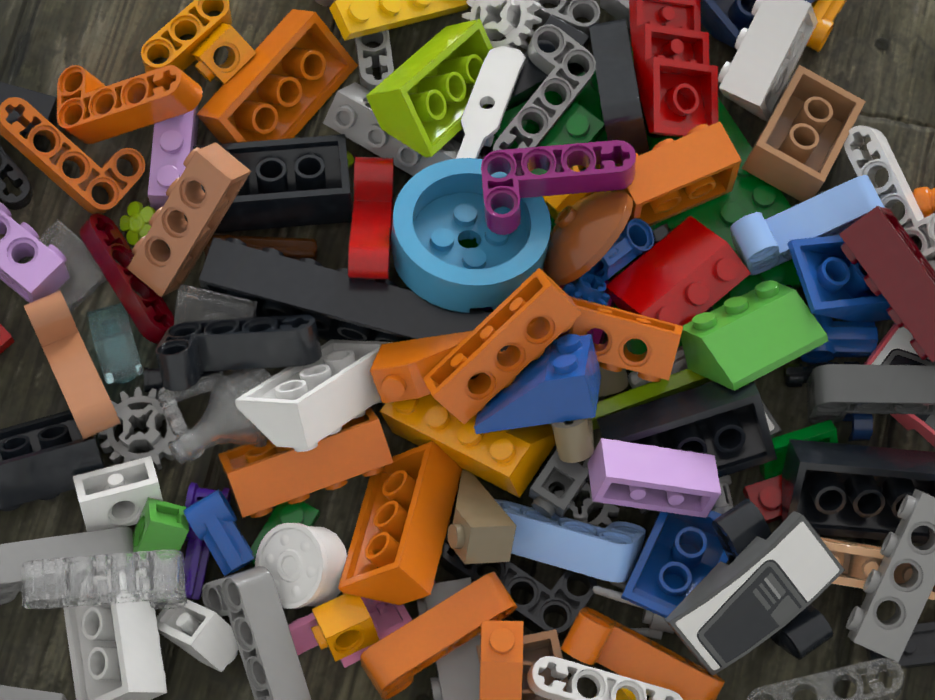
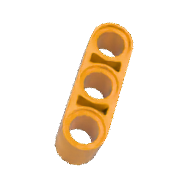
M194 0L147 40L141 50L145 73L168 65L177 66L184 71L196 60L191 52L222 22L232 25L229 0ZM211 11L222 12L218 16L212 17L207 15ZM185 34L194 35L190 40L179 39ZM157 58H167L162 64L152 63Z

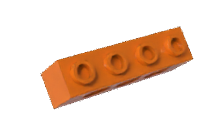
M538 268L422 379L432 397L465 425L496 394L510 386L516 376L531 361L537 360L544 353L546 347L561 333L568 331L582 313L570 296L543 270ZM539 317L536 322L529 324L532 319ZM510 345L506 350L499 352L504 346ZM480 373L478 377L469 380L473 375Z
M570 296L582 314L575 320L569 332L560 334L556 339L567 334L588 335L587 332L591 329H601L608 336L606 343H594L601 368L613 372H621L622 368L638 372L637 376L650 382H660L661 379L669 381L683 326ZM539 317L532 319L529 324L536 322ZM631 339H640L646 344L647 351L640 355L633 354L627 349L626 342Z

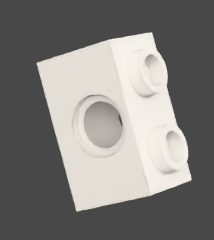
M151 456L73 476L87 532L135 525L139 520L147 498L163 501Z

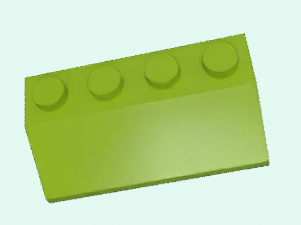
M480 19L446 26L366 95L381 129L425 158L436 154L463 129L461 118L482 64L490 49H493Z

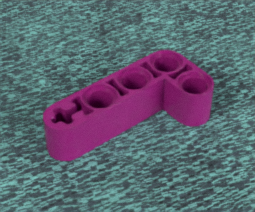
M612 140L504 149L488 153L481 164L487 227L491 232L498 235L511 234L517 230L521 220L520 198L612 191L627 188L635 177L636 153L634 148L625 141ZM600 164V169H596V165ZM581 165L586 167L587 169L581 172H576L571 170L570 168L572 166ZM538 168L547 171L542 175L531 173L532 170ZM496 172H504L508 174L506 177L503 178H494L491 176L493 173ZM499 207H507L511 209V211L506 214H498L494 212V210Z

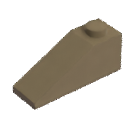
M462 470L453 524L448 528L449 546L464 564L510 562L516 524L473 473Z

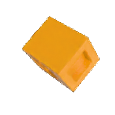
M222 22L191 54L198 61L194 67L209 82L215 79L225 84L256 54V51L231 25ZM225 46L228 50V58L223 64L216 65L213 59L214 52L217 48Z
M343 594L312 609L318 624L311 627L313 635L321 650L329 648L335 662L380 641L372 618L359 596Z

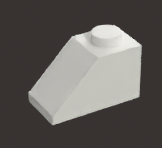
M174 594L156 617L160 634L201 663L221 673L237 656L239 649L232 627L216 612Z

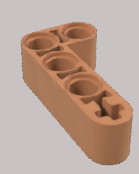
M59 290L24 305L83 440L121 424L61 291Z

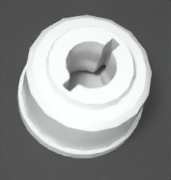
M283 523L271 529L262 539L257 550L255 567L264 566L271 573L284 609H297L304 606L317 607L336 598L341 591L338 589L347 553L345 545L337 534L325 527H312L300 523Z

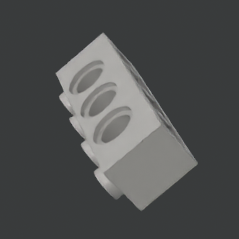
M356 82L337 91L323 124L340 134H345V137L379 157L394 158V165L412 176L435 163L456 159L461 143L451 139L432 157L425 158L381 129L366 98L370 90Z
M917 489L914 490L912 496L907 494L903 499L897 514L902 519L896 532H889L880 550V554L884 555L878 571L872 569L863 587V591L867 593L861 607L855 606L846 624V628L850 630L848 637L854 643L898 663L935 585V497ZM919 526H927L930 532L929 540L922 546H914L911 541L913 530ZM903 563H910L913 570L911 578L905 583H896L894 571L897 566ZM887 600L894 601L896 607L894 615L888 620H879L876 614L878 606Z

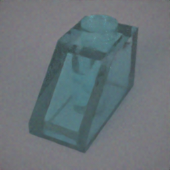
M122 303L87 312L94 347L105 383H126L133 380L137 375L144 374L130 319Z

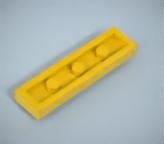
M336 0L329 9L344 41L465 11L470 6L466 3L467 0Z

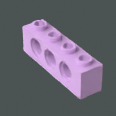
M0 202V234H5L0 239V279L29 303L56 292L70 278L65 265L66 257L54 245L50 244L46 247L40 242L38 234L30 225L25 222L19 225L11 218V212ZM24 257H33V259L27 263H18Z

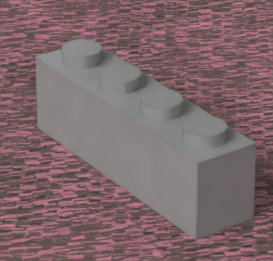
M471 577L434 583L431 595L416 600L418 615L420 616L472 583ZM481 634L435 662L437 677L430 678L434 700H479L480 664L476 646L480 645Z

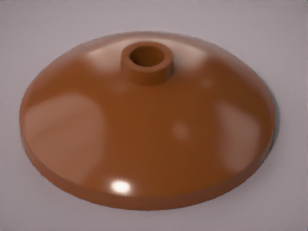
M624 189L600 191L580 199L572 206L565 207L555 219L556 225L550 234L544 264V272L558 286L568 284L584 275L609 251L621 235L630 218L633 207L632 197Z

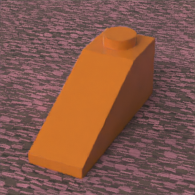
M472 331L381 344L370 372L382 403L417 399L431 394L422 378Z
M482 620L479 700H522L524 621Z

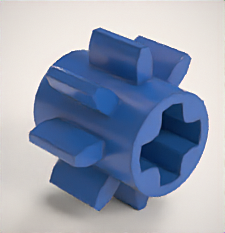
M588 272L578 279L565 284L562 289L569 296L607 306L611 298L609 294L604 293L606 290L605 282L595 274Z

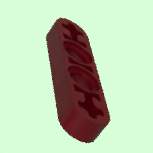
M92 214L79 230L82 241L139 332L150 342L159 344L166 331L171 326L177 324L173 314L162 297L127 269L134 254L115 223L103 214ZM133 289H134L135 291H137L142 297H140L139 295H137V294L133 291Z

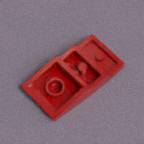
M629 0L634 69L640 100L650 134L684 137L691 129L698 125L708 124L710 126L717 123L718 66L709 65V33L701 31L700 0Z

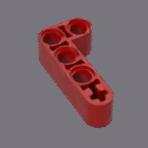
M355 157L354 204L349 241L348 278H389L390 241L393 219L394 158Z

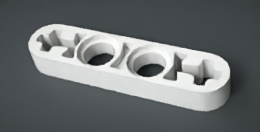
M554 656L540 658L530 667L527 674V682L530 689L535 694L551 700H616V693L622 688L630 690L635 695L636 700H647V695L649 696L648 700H683L678 693L670 689ZM546 668L551 669V676L563 680L568 676V673H571L572 676L567 683L565 692L563 691L566 685L565 682L554 680L547 686L544 684V677L538 675V673H542ZM586 677L593 680L597 687V694L594 698L590 699L581 696L577 689L579 678Z

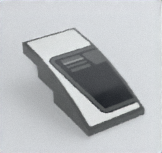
M793 511L766 540L756 536L730 565L720 561L669 614L665 621L708 674L713 676L751 652L782 629L827 589L845 569L804 515Z

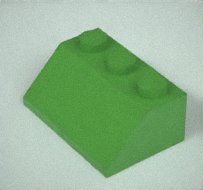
M769 280L757 284L754 290L742 296L727 299L724 305L710 312L694 316L691 322L683 325L681 342L688 370L735 391L828 342V336L795 289L782 285L777 281Z

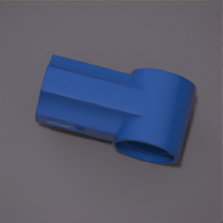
M637 218L628 221L621 235L609 251L587 272L595 274L605 282L634 258L651 249L654 244V235L650 226L645 221Z
M816 314L814 317L827 333L828 342L805 353L800 358L807 363H824L833 360L835 357H869L877 347L878 342L875 322L833 321L831 317Z
M219 489L183 510L191 528L201 541H205L224 576L240 570L256 559L235 523L237 518L232 507Z

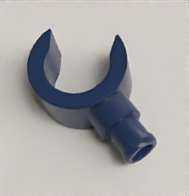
M847 413L842 421H852V432L848 441L870 440L873 432L872 414Z

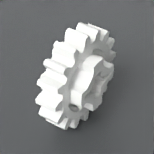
M467 0L466 3L472 7L471 12L462 14V18L468 21L481 20L493 49L500 46L516 49L519 46L527 50L528 43L526 39L528 36L532 37L535 32L532 30L533 24L542 22L541 18L534 15V12L541 8V5L534 0Z

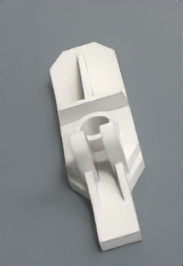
M500 46L490 49L461 118L465 136L456 159L478 158L483 145L491 147L494 134L500 128L518 76L526 62V57L521 50ZM485 104L493 105V107L490 109L482 108V106Z

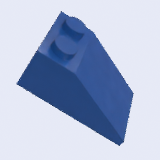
M840 235L793 239L787 243L812 314L852 322L892 320L886 310L891 305L883 294L877 297L867 286L863 277L868 275L859 262L854 265L846 257L840 247L845 243Z
M567 334L549 344L544 353L537 360L531 361L516 376L510 386L502 389L477 413L474 425L475 433L481 434L595 417L602 375L592 335L579 336L577 334Z
M711 510L708 516L703 518L660 511L621 598L667 618L720 561L727 564L728 557L712 526V521L722 514Z

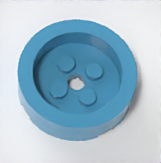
M457 158L441 161L422 169L408 180L398 194L394 205L390 241L395 269L403 282L415 294L438 307L466 313L470 312V308L492 307L495 310L538 268L543 270L551 232L550 214L542 196L520 198L521 220L517 230L507 235H498L491 232L485 221L481 174L483 159ZM496 172L493 173L491 176L494 178H503L506 177L508 174L504 172ZM499 207L494 210L498 214H506L511 211L507 207ZM475 237L479 246L468 249L462 247L458 240H473Z

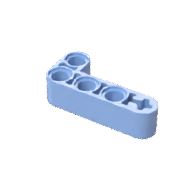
M862 175L767 219H764L761 212L746 215L730 227L731 238L742 262L750 271V275H756L792 259L787 244L790 240L839 235L876 206L885 207L868 175Z
M495 499L516 524L511 554L604 581L619 583L625 582L630 578L641 555L646 530L640 525L615 521L606 528H602L567 517L561 518L556 514L552 518H548L532 507Z

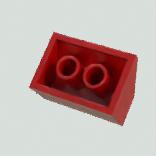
M688 216L655 243L651 249L643 253L606 284L605 291L611 296V299L620 310L683 326L691 322L694 316L707 311L751 273L728 242L692 216Z

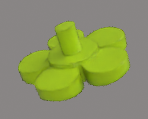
M138 201L131 202L128 205V215H123L120 218V229L127 232L126 239L129 244L135 245L143 236L147 235L151 228L149 220L156 212L153 207L146 206L143 208L142 203Z

